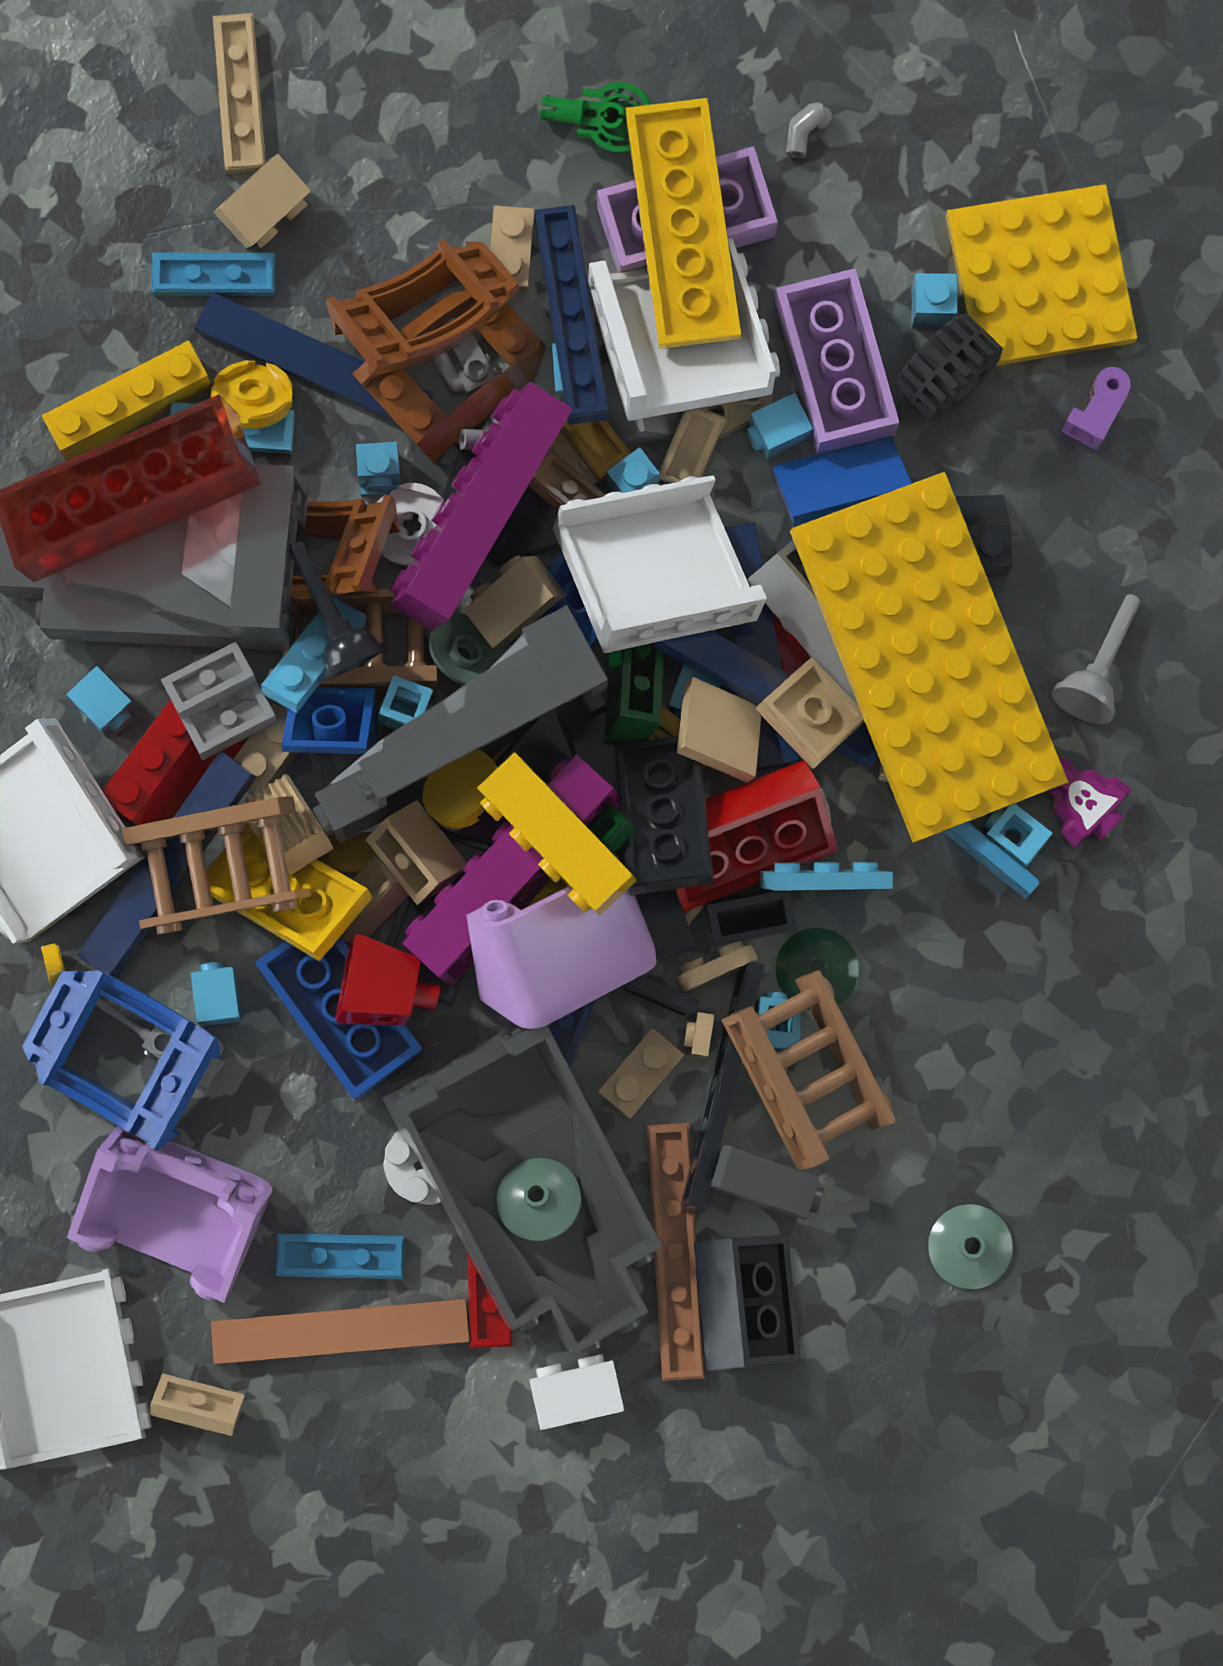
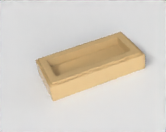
M703 407L686 410L659 469V479L671 484L691 476L701 478L727 418Z

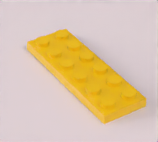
M702 98L626 108V120L658 349L741 339L708 99Z

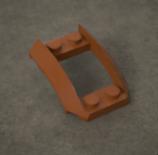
M446 240L438 241V249L419 264L392 279L356 290L355 298L339 302L334 296L326 298L335 336L340 334L346 335L369 364V378L418 365L448 351L482 327L517 294L518 282L483 242L466 241V247L458 248L451 247ZM455 278L462 283L478 302L467 312L448 324L409 340H405L390 321L437 294Z
M467 290L454 292L422 313L399 332L405 340L424 335L440 328L458 314H464L478 302ZM508 303L480 327L477 332L509 367L478 389L448 416L437 407L404 369L369 378V364L365 361L352 373L433 464L437 463L440 457L457 441L459 443L460 431L462 429H474L496 410L504 397L508 398L514 388L520 391L529 382L535 383L534 380L538 366L542 361L546 346Z
M384 495L382 502L366 504L363 499L347 501L308 500L305 531H297V533L322 538L341 539L328 574L320 575L332 598L379 593L372 583L374 572L388 534L400 532L395 499L392 495ZM292 576L291 596L313 598L302 576Z

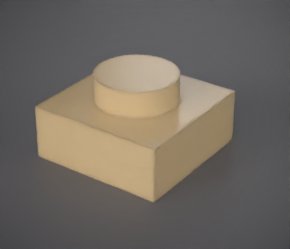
M698 1012L696 1022L687 1021L684 1046L692 1047L690 1058L707 1060L714 1014Z

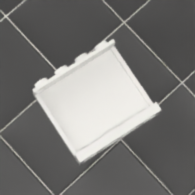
M728 238L741 329V339L658 349L647 268L610 274L606 260L589 264V293L628 421L772 395L775 377L780 376L779 360L775 352L770 353L767 345L769 342L767 323L765 319L758 318L756 311L758 309L757 293L754 286H748L745 278L747 277L746 259L743 253H737L733 238Z
M714 475L701 478L691 476L680 482L661 486L659 484H651L641 490L626 493L619 491L611 492L604 497L586 501L575 499L560 506L553 530L603 653L757 621L767 598L761 584L749 586L710 496L716 481Z
M56 718L36 719L25 728L28 734L0 755V932L12 944L32 941L144 858L136 844L125 845L122 828H125L124 824Z
M104 1269L99 1273L0 1294V1471L147 1438L145 1429L151 1428V1418L147 1403L139 1402L137 1386L143 1385L142 1373L138 1360L131 1361L128 1344L134 1343L133 1328L129 1318L123 1319L120 1302L126 1301L125 1288L121 1276L114 1277L113 1270Z

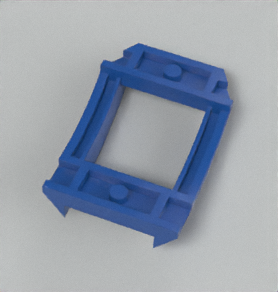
M97 969L96 971L61 972L22 1045L28 1061L33 1062L39 1075L38 1082L48 1085L87 1106L128 1133H132L147 1142L148 1146L154 1150L161 1149L181 1134L174 1130L188 1102L212 1058L221 1060L217 1037L156 999ZM100 995L127 1008L172 1035L136 1104L64 1065Z

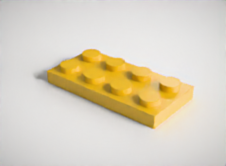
M246 823L243 827L244 832H240L252 898L272 895L274 890L267 853L262 846L265 844L264 836L258 839L249 823ZM225 848L207 869L211 895L223 904L235 902ZM316 859L291 875L288 872L291 891L308 888L311 890L312 897L297 899L298 908L273 912L271 904L237 912L320 961L373 897L366 887Z

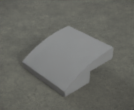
M237 642L161 679L202 760L278 722Z

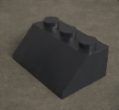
M1004 495L955 496L986 576L1007 577L1013 566L1011 524Z
M788 1235L733 1237L694 1243L707 1371L801 1362Z

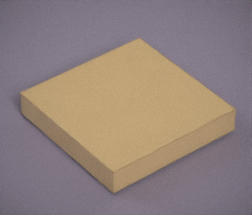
M813 657L755 708L812 769L865 722L858 704Z
M692 676L684 684L677 753L748 783L756 777L762 716L755 709L757 705Z

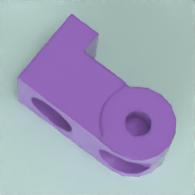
M1108 367L1102 370L1092 385L1090 391L1091 401L1086 410L1082 412L1074 407L1061 432L1097 451L1130 391L1131 382L1127 373L1116 367Z

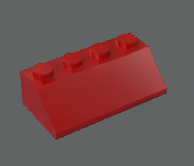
M170 699L102 791L117 815L132 826L174 818L219 752L202 760ZM249 737L222 751L235 758Z
M804 760L706 799L714 884L675 889L683 912H686L759 883L760 871L775 870V863H800V866L839 851L821 787Z

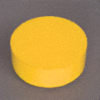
M55 943L41 946L51 987H54L61 972H65L59 947Z

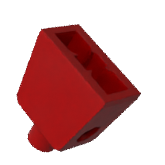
M356 934L348 948L335 1022L403 1026L410 1017L413 1006L435 1010L440 986L417 981L420 960L416 956L364 935Z

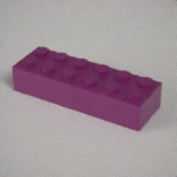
M529 382L520 391L514 388L508 398L504 397L492 415V418L497 423H493L487 432L484 431L471 451L477 455L476 458H473L467 466L464 465L451 485V487L456 489V492L452 493L447 501L443 500L432 516L431 522L436 524L435 528H431L426 536H421L410 554L416 560L405 571L402 570L393 582L389 591L395 595L389 604L390 607L430 632L451 618L571 413V407L532 382Z
M577 755L570 761L567 758L562 760L549 776L552 781L547 786L586 827L608 803L612 804L615 808L620 805V798L614 788ZM509 821L505 822L492 837V841L495 843L484 855L479 852L467 862L463 868L465 875L455 886L448 884L436 896L434 903L437 906L425 918L423 915H420L405 931L408 937L402 944L451 987L474 964L466 915L493 900H502L523 910L551 880L538 865L544 858L533 847L526 852L509 835L514 829Z

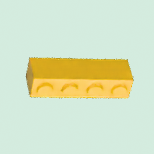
M188 340L41 416L66 463H69L170 411L171 402L186 403L208 392L212 386L203 365Z
M515 752L477 787L485 796L480 802L483 808L496 821L504 816L510 822L514 829L509 835L526 852L533 847L544 858L538 865L555 883L562 877L573 888L568 896L584 913L592 908L600 916L637 881L623 864Z

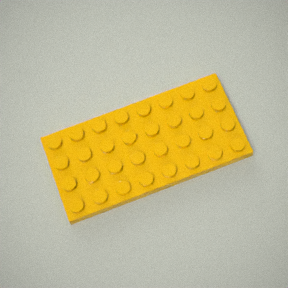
M945 472L796 526L790 530L913 843L1068 783Z

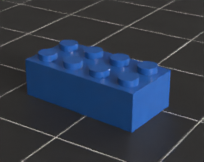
M341 936L320 961L284 941L254 963L356 1104L424 1055L422 1047L405 1024L403 1026H384L335 1022L349 948Z

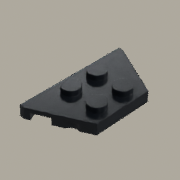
M460 448L442 494V498L447 501L452 493L456 492V489L451 487L461 468L464 465L467 466L473 458H476L477 455L471 452L472 450H462ZM527 486L486 558L496 567L506 564L515 556H533L545 552L547 548L559 545L553 530L558 511Z
M555 709L529 722L495 761L496 766L499 767L515 752L548 785L552 781L549 776L553 769L565 758L569 761L573 758ZM484 811L477 817L479 821L471 826L459 829L444 828L449 832L494 842L492 841L493 835L508 820L503 816L496 821L489 813Z

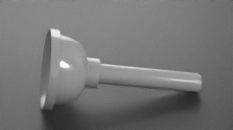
M1128 594L1124 598L1094 663L1089 664L1086 670L1071 673L1064 681L1057 683L1052 692L1054 702L1069 715L1085 722L1102 725L1110 723L1116 713L1114 706L1115 695L1111 684L1108 682L1110 677L1108 670L1140 605V599L1137 596Z

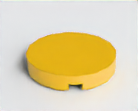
M242 361L227 366L218 372L214 378V385L211 388V405L216 415L229 425L242 429L264 428L274 425L286 417L292 407V383L288 375L276 365L266 362V366L256 365V361Z
M475 750L428 775L423 786L422 800L427 813L443 827L453 829L468 827L478 822L479 819L477 817L486 810L480 804L485 796L477 787L498 768L495 761L482 750Z

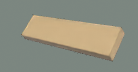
M253 13L213 16L226 175L254 173L266 163Z

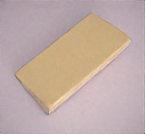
M377 854L353 878L355 882L366 887L373 898L341 935V938L349 943L352 942L356 934L369 938L409 896Z

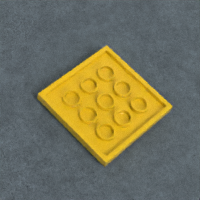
M1106 184L947 210L946 220L964 312L968 313L1003 348L996 366L1136 342L1137 334Z

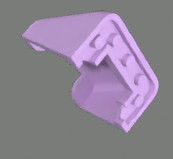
M614 853V856L620 861V858ZM568 886L523 910L505 901L493 900L466 915L480 1000L522 1028H541L650 971L657 963L655 946L635 895L630 896L627 890L603 914L598 916L592 908L584 913L569 898L568 894L573 888Z
M117 1126L97 1149L67 1238L77 1242L81 1248L90 1252H100L102 1249H108L115 1242H118L192 1273L190 1284L198 1296L206 1300H218L224 1303L230 1295L272 1193V1186L265 1179L174 1141H170L159 1150H154L148 1146L147 1142Z

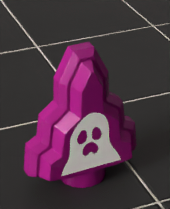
M1058 757L1068 783L1047 791L1054 797L1053 813L1062 823L1060 833L1073 849L1079 846L1092 833L1101 841L1124 817L1117 808L1129 796L1132 789L1117 777L1106 779L1095 770L1080 771L1069 760Z

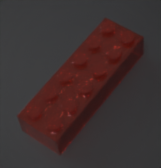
M218 394L1 489L0 524L14 568L32 582H36L261 485L237 412Z

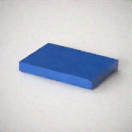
M891 436L773 466L774 478L794 527L912 484Z

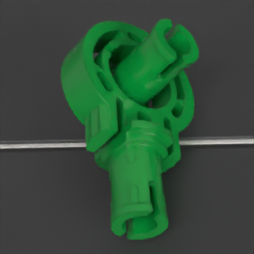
M614 82L601 87L599 90L589 88L583 90L582 96L602 99V102L554 97L545 94L541 105L556 107L557 110L540 109V118L542 121L598 127L597 131L578 128L577 135L582 138L593 139L595 143L605 150L616 153H630V144L616 146V141H628V137H625L629 135L626 108L642 105L636 100L633 103L628 102L633 101L634 97L622 93L624 90L634 92L642 100L644 106L653 105L654 102L642 88L625 82ZM604 135L609 139L608 142L604 139Z

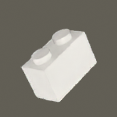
M603 1354L578 1359L579 1368L563 1372L561 1364L536 1369L537 1378L529 1379L540 1430L623 1412L624 1407L613 1360L604 1362Z

